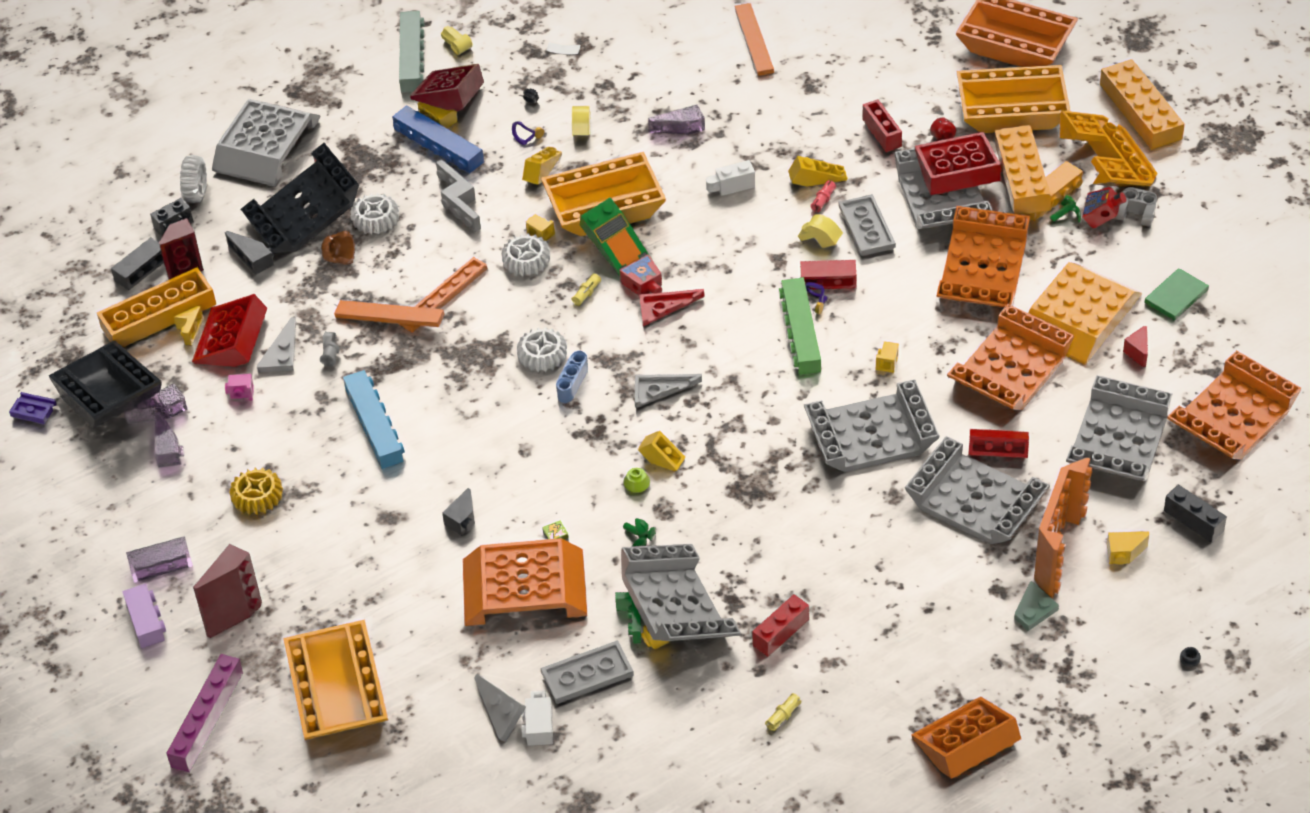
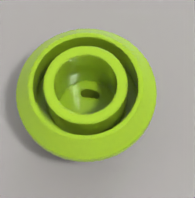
M635 467L627 472L623 484L628 491L640 493L649 487L650 478L642 468Z

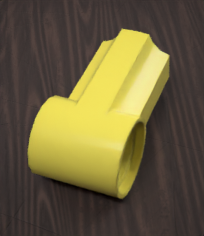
M446 26L440 33L441 38L451 45L456 55H460L473 47L471 38L467 34H460L453 27Z

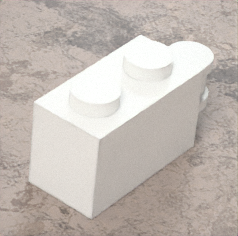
M749 160L716 168L715 175L706 178V190L708 192L719 191L721 196L755 188V171Z
M546 690L531 691V698L525 699L526 708L522 713V720L526 721V725H522V738L526 737L527 746L553 744L551 697H546Z

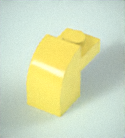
M572 106V136L591 134L590 106Z
M816 214L813 215L809 222L802 225V230L797 236L801 241L815 238L822 248L836 245L843 232L831 218Z

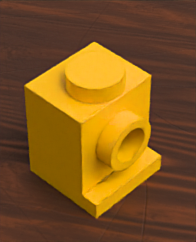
M534 214L526 221L527 235L528 233L530 236L536 234L537 238L542 237L543 241L549 240L555 235L554 221L550 220L548 222L545 218Z
M884 341L882 349L879 348L878 354H876L875 370L895 372L899 356V343Z

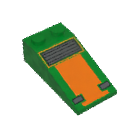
M611 197L580 216V227L619 276L622 268L649 255L622 211Z

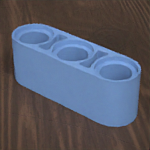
M574 351L570 355L556 381L557 398L560 402L567 403L574 399L588 372V358L584 351Z

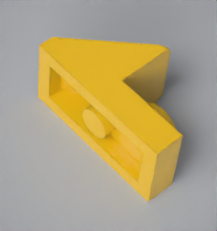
M195 306L174 316L176 328L181 330V337H183L185 345L192 346L203 322L201 306Z

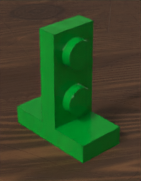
M615 592L616 611H628V619H632V623H628V635L633 636V644L641 643V615L629 592Z

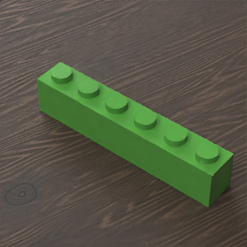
M804 277L781 280V288H778L779 299H783L781 301L782 312H786V315H784L785 326H789L787 328L788 340H792L790 342L791 354H795L793 356L794 368L797 367L799 375L821 372V355Z

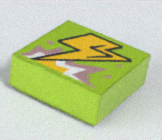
M561 520L542 527V531L547 539L562 538L565 540L569 538V534Z

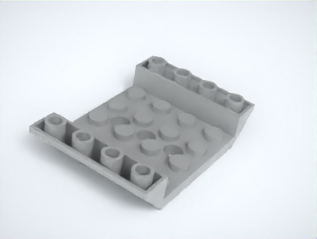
M247 99L216 144L212 171L276 186L283 175L281 164L305 127L314 128L321 115L260 100Z
M915 148L894 152L898 180L917 229L953 223L957 206L993 211L989 201L984 202L978 186L930 195L925 185Z
M1096 375L1088 407L1075 443L1070 447L1066 462L1074 463L1084 458H1090L1089 467L1146 481L1166 424L1173 393ZM1101 432L1103 435L1097 436L1094 433ZM1115 437H1121L1122 440H1121V441H1118V440H1115L1114 438H1115ZM1133 442H1141L1142 444L1135 445Z
M916 379L897 383L896 394L826 409L823 400L804 404V409L826 464L844 472L921 455L940 438ZM866 416V417H869L870 419H868V420H863L861 417ZM871 430H872V431H874V432H876V433H874V434H869V433H867V431H871ZM873 445H880V446H882V447L876 449V448H874V447H872V446H873Z
M945 436L905 486L906 492L922 511L989 544L1009 541L1050 488V485L1033 476L1027 484L962 454L963 443ZM987 483V484H990L991 486H989V487H983L982 484ZM977 496L981 499L973 500L972 497ZM964 509H967V510H970L971 513H966V514H965V513H963V512H961V511L964 510Z
M693 544L621 548L622 581L653 640L677 641L741 635L733 618L721 619L697 575L695 568L700 557Z

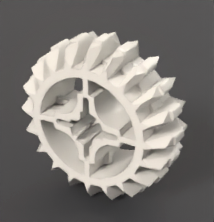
M186 156L182 161L179 185L181 196L186 202H200L205 195L207 167L204 158L201 156Z
M371 193L370 196L364 195L363 199L358 198V201L354 202L353 207H351V221L354 227L359 232L363 231L364 234L370 232L371 235L373 233H378L379 235L382 231L386 233L387 229L392 230V226H395L399 220V207H397L395 200L391 196L387 197L386 194L380 195L377 193L372 195Z
M529 233L527 236L521 234L520 237L514 236L513 240L508 239V242L504 244L501 251V260L509 273H514L515 276L521 274L522 277L524 275L531 277V274L538 275L539 271H544V267H548L550 248L547 242L543 241L542 237L537 238L536 234L534 236H530Z
M538 327L535 331L531 329L530 333L524 332V336L520 337L519 342H517L516 352L520 364H523L525 368L529 367L530 371L536 369L537 372L540 370L546 372L547 369L554 370V366L560 367V364L564 362L565 357H567V343L559 331L555 332L553 328L548 330L546 327L544 329H539Z

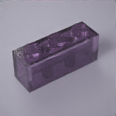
M185 536L126 552L134 582L193 566Z

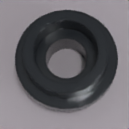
M529 88L523 91V99L530 104H534L540 98L535 89Z
M1186 647L1180 653V661L1185 666L1194 667L1201 661V655L1195 647Z

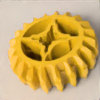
M255 467L252 471L247 469L246 473L240 472V477H234V482H231L229 491L231 502L237 510L240 509L242 514L245 512L249 516L252 513L258 516L259 512L266 514L267 509L273 511V506H278L279 501L282 500V482L278 475L272 473L270 469L267 471L264 467L260 470Z

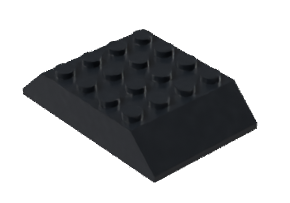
M115 340L48 375L63 401L92 428L102 426L106 421L120 416L124 411L135 408L146 399L153 398L161 391L162 382L158 377Z

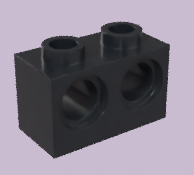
M181 197L150 213L154 230L161 237L170 224L186 218L190 224L194 222L190 206Z

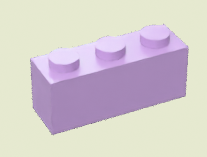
M145 583L122 591L141 648L165 641L163 632H166L163 620H158V617H161L158 605L153 606V602H156L153 590L148 591Z

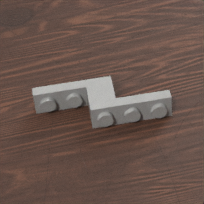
M442 159L436 162L438 178L448 184V187L441 191L442 205L453 212L456 218H460L467 227L472 228L475 232L481 229L480 215L468 206L469 203L476 200L474 186Z

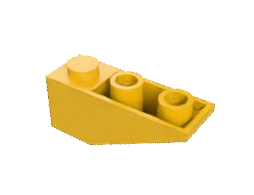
M548 146L525 159L522 180L534 184L542 183L541 178L550 174L561 157L562 151Z
M797 156L788 170L791 183L806 187L825 184L828 180L831 183V181L840 182L847 181L848 179L844 166L808 157Z

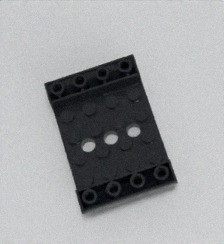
M325 142L311 152L316 162L266 202L260 205L253 198L240 209L274 253L299 250L354 205L359 184ZM307 203H310L307 208H304ZM318 213L317 217L312 219V216Z

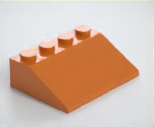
M981 696L911 734L912 739L939 771L951 779L961 775L962 772L971 767L977 766L987 758L995 756L1003 749L1013 746L1014 743L1022 739L1016 717Z

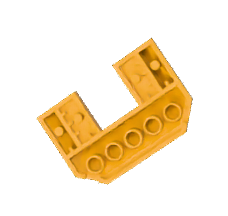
M1063 110L1060 112V138L1088 141L1097 154L1091 160L1095 170L1099 173L1093 185L1140 187L1153 184L1158 174L1123 126L1118 124L1116 127L1113 123L1108 122L1109 118L1104 115Z

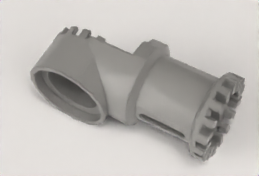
M325 331L323 335L324 351L319 361L324 366L327 365V367H332L336 364L335 357L340 351V347L335 343L337 342L335 340L337 339L335 337L337 336L336 332Z

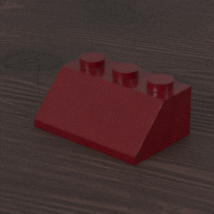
M188 219L170 224L159 241L168 280L194 268H198L200 272L204 271L196 235Z

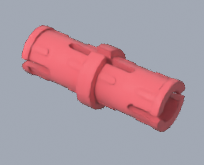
M830 180L826 181L823 188L817 192V196L810 206L814 212L816 210L820 212L824 204L830 200V195L836 189V184L833 181L831 183Z

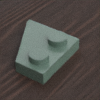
M1031 581L1015 611L1014 619L1029 631L1057 612L1059 604Z

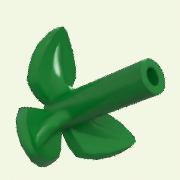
M1066 195L1061 202V205L1064 207L1050 216L1051 221L1055 222L1068 212L1074 211L1079 223L1081 221V212L1076 205V201L1071 196Z
M635 518V526L628 522L623 524L624 530L639 537L632 547L646 546L647 538L652 541L656 536V527L649 529V524L643 519Z

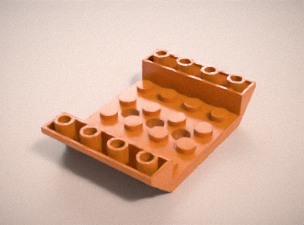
M957 206L949 250L936 297L1003 308L1008 304L1013 306L1027 242L1030 216ZM963 261H967L970 264L967 266H963L960 263ZM980 264H986L988 267L985 268V269H982V268H979L978 266H979ZM998 267H1005L1006 270H1005V271H998L997 268H998Z
M1008 304L998 315V326L964 365L957 362L947 373V377L1015 410H1023L1063 363L1074 335ZM997 358L998 360L991 361L989 359ZM1006 366H1013L1014 368L1008 369ZM1022 374H1029L1031 376L1024 377Z
M1236 350L1225 361L1224 371L1186 408L1179 405L1167 416V419L1229 457L1242 460L1288 414L1301 391V387ZM1216 403L1221 406L1214 407L1212 404ZM1234 413L1237 416H1229L1228 414ZM1245 423H1251L1253 426H1246Z
M1084 458L1061 467L1039 527L1034 580L1052 599L1055 594H1059L1060 580L1063 572L1061 568L1064 562L1063 554L1066 544L1062 543L1063 535L1060 530L1065 528L1066 522L1079 525L1081 518H1085L1088 506L1085 505L1088 503L1089 493L1086 492L1090 489V477L1093 469L1089 467L1090 458Z
M562 538L480 545L462 559L465 626L485 625V614L566 608L567 618L588 616L583 549ZM519 558L527 559L525 562L517 561ZM520 574L528 575L526 578L518 577ZM521 590L529 591L524 595L519 594Z

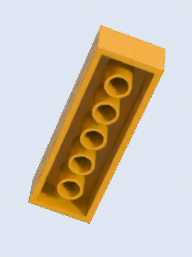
M1133 59L1101 69L1100 86L1151 150L1183 140L1185 123Z
M1031 126L995 130V147L1014 214L1023 215L1050 211V190Z
M194 268L97 312L100 327L109 341L115 340L122 347H125L175 324L174 316L195 306H201V310L204 311L217 305L213 288L200 270Z

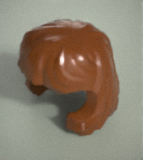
M342 231L327 236L321 244L323 259L328 262L344 265L354 263L355 243L350 232Z

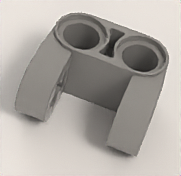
M1126 188L1123 191L1126 196V202L1119 206L1118 215L1114 219L1124 221L1127 212L1143 215L1141 225L1151 227L1156 211V194L1141 189Z

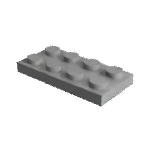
M873 194L838 202V207L861 256L896 248L894 237Z
M618 640L541 668V674L556 704L634 676V671Z

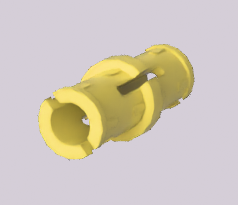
M593 273L585 283L580 285L577 293L571 298L575 305L580 306L588 296L593 294V290L601 282L600 276Z
M792 693L782 705L779 704L775 708L776 711L765 721L767 728L771 731H776L785 719L788 720L794 709L802 703L799 700L800 697Z

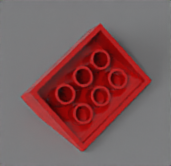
M984 132L915 146L921 172L930 195L1000 181L1001 164Z
M254 293L211 307L192 363L236 367L248 363L268 309L267 306Z

